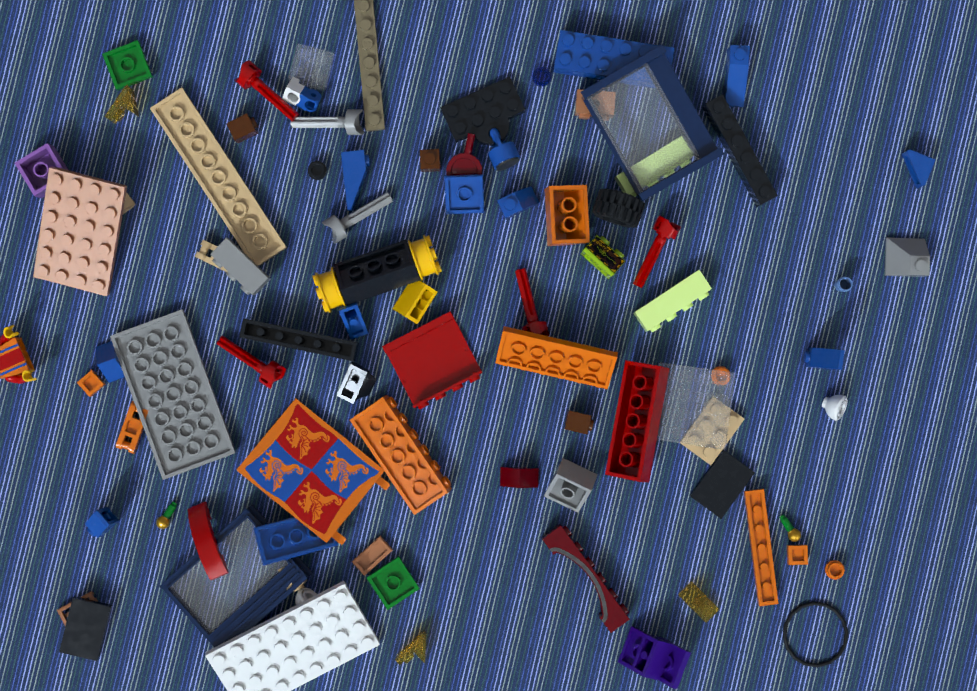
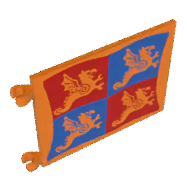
M296 398L237 468L240 474L327 543L332 537L341 545L344 544L346 538L338 533L337 529L375 483L384 490L390 487V483L381 477L384 472L382 467Z

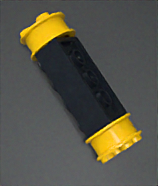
M423 235V239L414 242L408 240V243L405 239L333 264L334 267H331V270L322 274L316 272L312 277L315 285L318 286V288H315L319 299H323L321 302L324 311L330 313L333 308L342 305L347 306L420 281V278L422 281L423 277L434 273L439 275L442 270L439 262L434 261L438 258L434 248H430L433 246L430 236Z

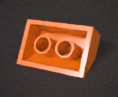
M587 185L548 186L545 188L547 246L590 243Z

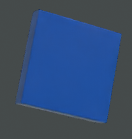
M483 174L444 176L446 214L484 213Z

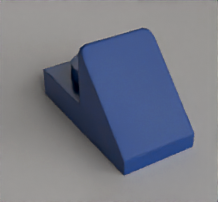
M357 302L338 309L350 340L368 334Z

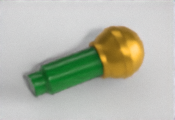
M172 501L164 514L157 518L156 525L158 528L166 529L169 526L170 517L175 511L177 503Z
M784 514L780 516L781 523L788 532L789 540L792 542L799 541L801 532L793 527Z

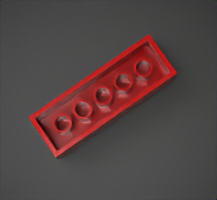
M625 360L605 475L649 483L670 368Z

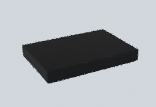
M722 450L692 491L690 497L722 519L755 472L728 452Z
M74 596L59 652L97 661L112 605Z

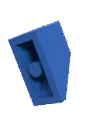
M530 186L497 200V204L504 219L507 220L539 204V201Z
M108 507L96 510L85 525L88 527L87 531L93 537L99 538L105 535L120 520Z

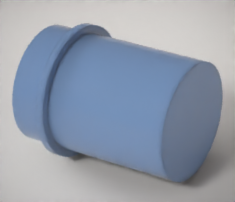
M846 276L837 279L834 284L835 289L840 292L849 291L853 285L852 280Z

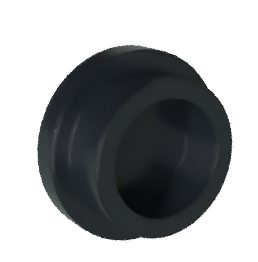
M314 161L308 166V174L314 180H321L326 176L327 168L324 163Z

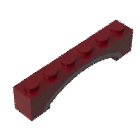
M559 524L542 536V540L553 555L559 553L566 556L580 566L589 576L600 599L601 612L598 614L599 618L610 633H612L630 620L627 616L630 612L623 603L619 605L616 601L618 596L612 588L608 589L604 583L607 581L600 572L597 574L594 571L593 567L595 564L589 556L587 558L583 556L581 552L584 549L578 541L575 543L570 538L572 533L567 526L562 527Z

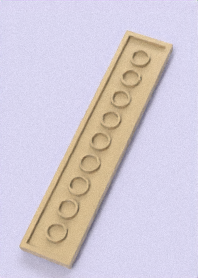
M181 87L150 108L243 252L257 266H260L286 249L287 246L184 89Z

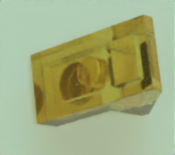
M127 85L104 116L115 124L123 119L126 109L139 117L134 90Z
M692 581L678 594L705 623L720 610Z
M423 630L396 655L395 661L399 665L403 662L407 664L414 657L413 653L425 663L426 631Z

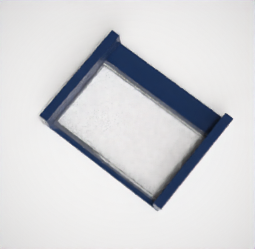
M663 44L581 91L583 102L637 197L641 198L642 201L724 155L721 147L717 148L666 58V49Z
M253 504L215 536L220 554L224 556L229 571L228 574L210 580L197 552L159 586L213 647L253 628L313 574L299 556L265 566L262 565L253 528L269 524V522Z

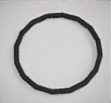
M813 601L801 604L789 614L784 623L782 637L786 650L794 660L804 666L818 668L830 665L842 655L847 646L848 629L845 619L837 609L827 603ZM813 605L823 606L835 612L841 620L844 629L843 645L839 652L829 661L818 664L805 662L796 657L789 648L786 637L787 627L793 615L802 608Z

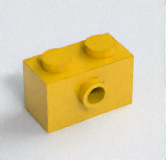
M422 281L408 284L392 309L418 324L436 296L437 291Z

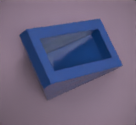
M913 150L902 153L916 189L926 185L935 159Z
M112 341L97 346V366L107 381L111 383L124 378L125 376Z

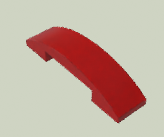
M203 502L189 508L188 519L192 537L209 579L214 580L228 574L229 571L224 556L220 554L210 523L212 518L207 503Z

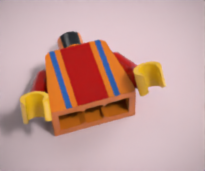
M14 325L5 327L0 337V379L17 384L36 381L37 379L32 377V372L35 369L22 338L15 337L19 335V332L14 333L12 331Z

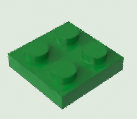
M138 40L102 54L117 91L153 77Z
M400 556L367 577V580L387 610L420 589Z

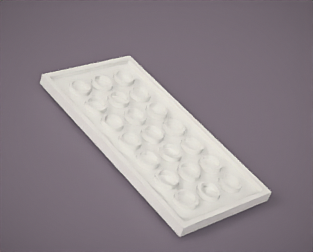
M342 581L205 652V656L227 691H291L380 645V642L346 583Z

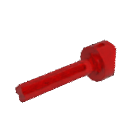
M250 60L244 62L241 65L239 77L234 81L245 90L252 86L293 122L298 117V112L259 78L262 72L261 69Z
M661 216L657 217L652 227L658 235L655 237L633 282L634 285L643 288L667 238L675 240L681 229V226L669 222V220Z
M526 268L518 269L515 273L528 322L521 329L549 336L547 323L545 321H538Z
M221 336L217 341V345L260 373L259 382L269 389L272 388L275 381L284 377L286 368L273 360L266 365V363L258 360L224 336Z

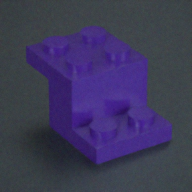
M631 626L618 663L645 678L659 680L671 688L678 689L691 652L665 638L650 635L637 627Z

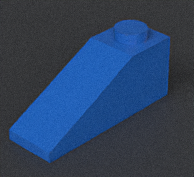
M730 45L727 49L725 100L729 107H744L750 46Z
M364 150L341 152L347 210L349 212L354 210L368 172L367 166H370L369 154L366 155Z
M808 348V351L804 353L805 367L842 370L845 350Z

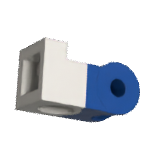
M292 77L282 99L305 111L315 112L320 103L321 94L314 89H308V87L299 83V79Z

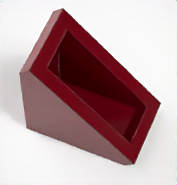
M500 467V486L538 488L539 468Z

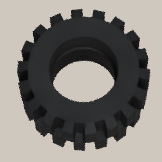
M600 189L592 213L607 222L623 227L635 228L639 225L645 203L639 198L621 191Z

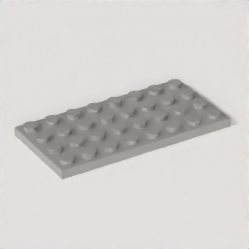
M183 309L110 336L163 480L236 453ZM143 409L149 410L146 419L142 412Z

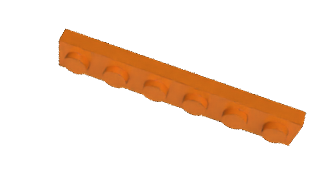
M764 489L744 491L758 606L779 604Z

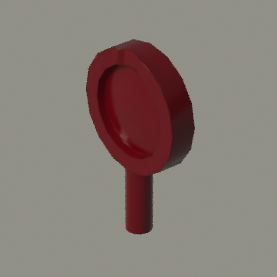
M467 134L464 153L456 154L449 160L446 167V175L482 174L480 160L472 154L475 134Z

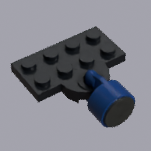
M510 77L440 107L456 143L466 139L468 133H473L480 144L492 147L488 156L495 170L502 171L508 169L520 161L521 157L514 142L505 143L510 130L509 119L526 112Z

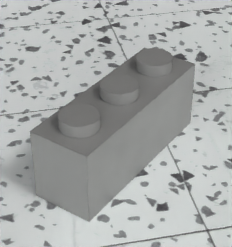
M225 238L210 254L214 258L212 261L219 268L223 266L228 271L226 275L234 282L237 280L241 284V290L247 295L250 293L256 295L271 280L229 238Z

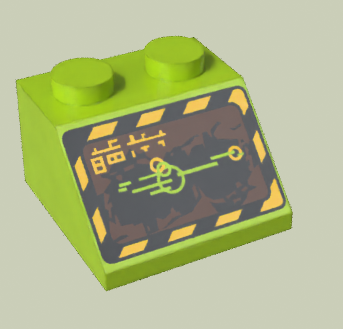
M597 235L580 254L607 279H610L625 262L623 259L624 255L618 249L613 250L608 246L610 242L605 237Z

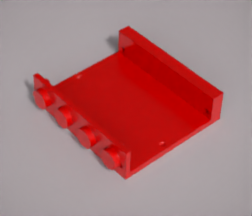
M451 311L382 346L405 388L413 408L418 406L419 410L428 406L429 400L435 398L437 401L447 396L446 391L452 389L455 392L464 387L462 383L468 380L472 383L480 379L479 374L482 373Z

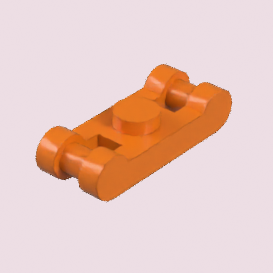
M134 401L130 404L116 443V448L121 450L123 448L127 449L132 454H135L144 429L141 419L134 417L135 413H138ZM143 409L142 412L146 419L149 410ZM127 436L132 438L131 443L126 441Z

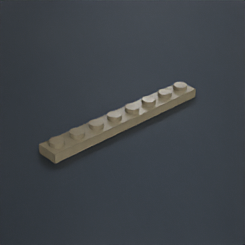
M354 0L366 132L385 130L373 0Z

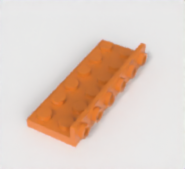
M504 326L495 363L608 389L618 352Z
M385 395L350 419V422L412 513L416 515L447 494L452 489L451 482L446 476L442 475L439 464L431 459L428 448L418 440L417 432L410 428L407 423V417L402 412H399L396 407V401L392 397Z

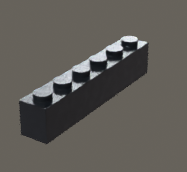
M723 94L705 103L702 108L755 206L759 207L777 197L776 191Z
M244 318L239 336L240 338L349 361L356 360L359 346L358 342Z

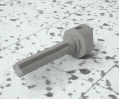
M347 109L345 117H296L293 122H290L292 128H345L347 135L364 134L359 121V116L363 109Z
M386 192L341 220L333 215L322 221V224L331 228L333 233L332 241L336 244L347 237L346 228L351 227L393 202L392 198Z

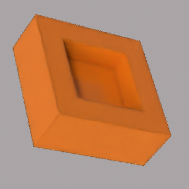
M90 370L77 382L89 397H92L106 385L94 370Z
M787 545V564L808 565V545Z

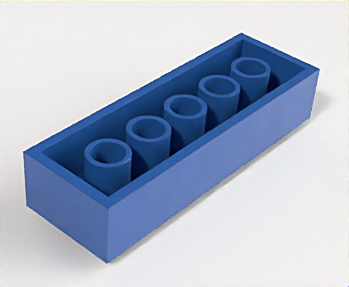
M560 30L553 73L602 80L660 45ZM664 46L666 49L665 56L672 66L674 48ZM645 68L618 82L656 89Z

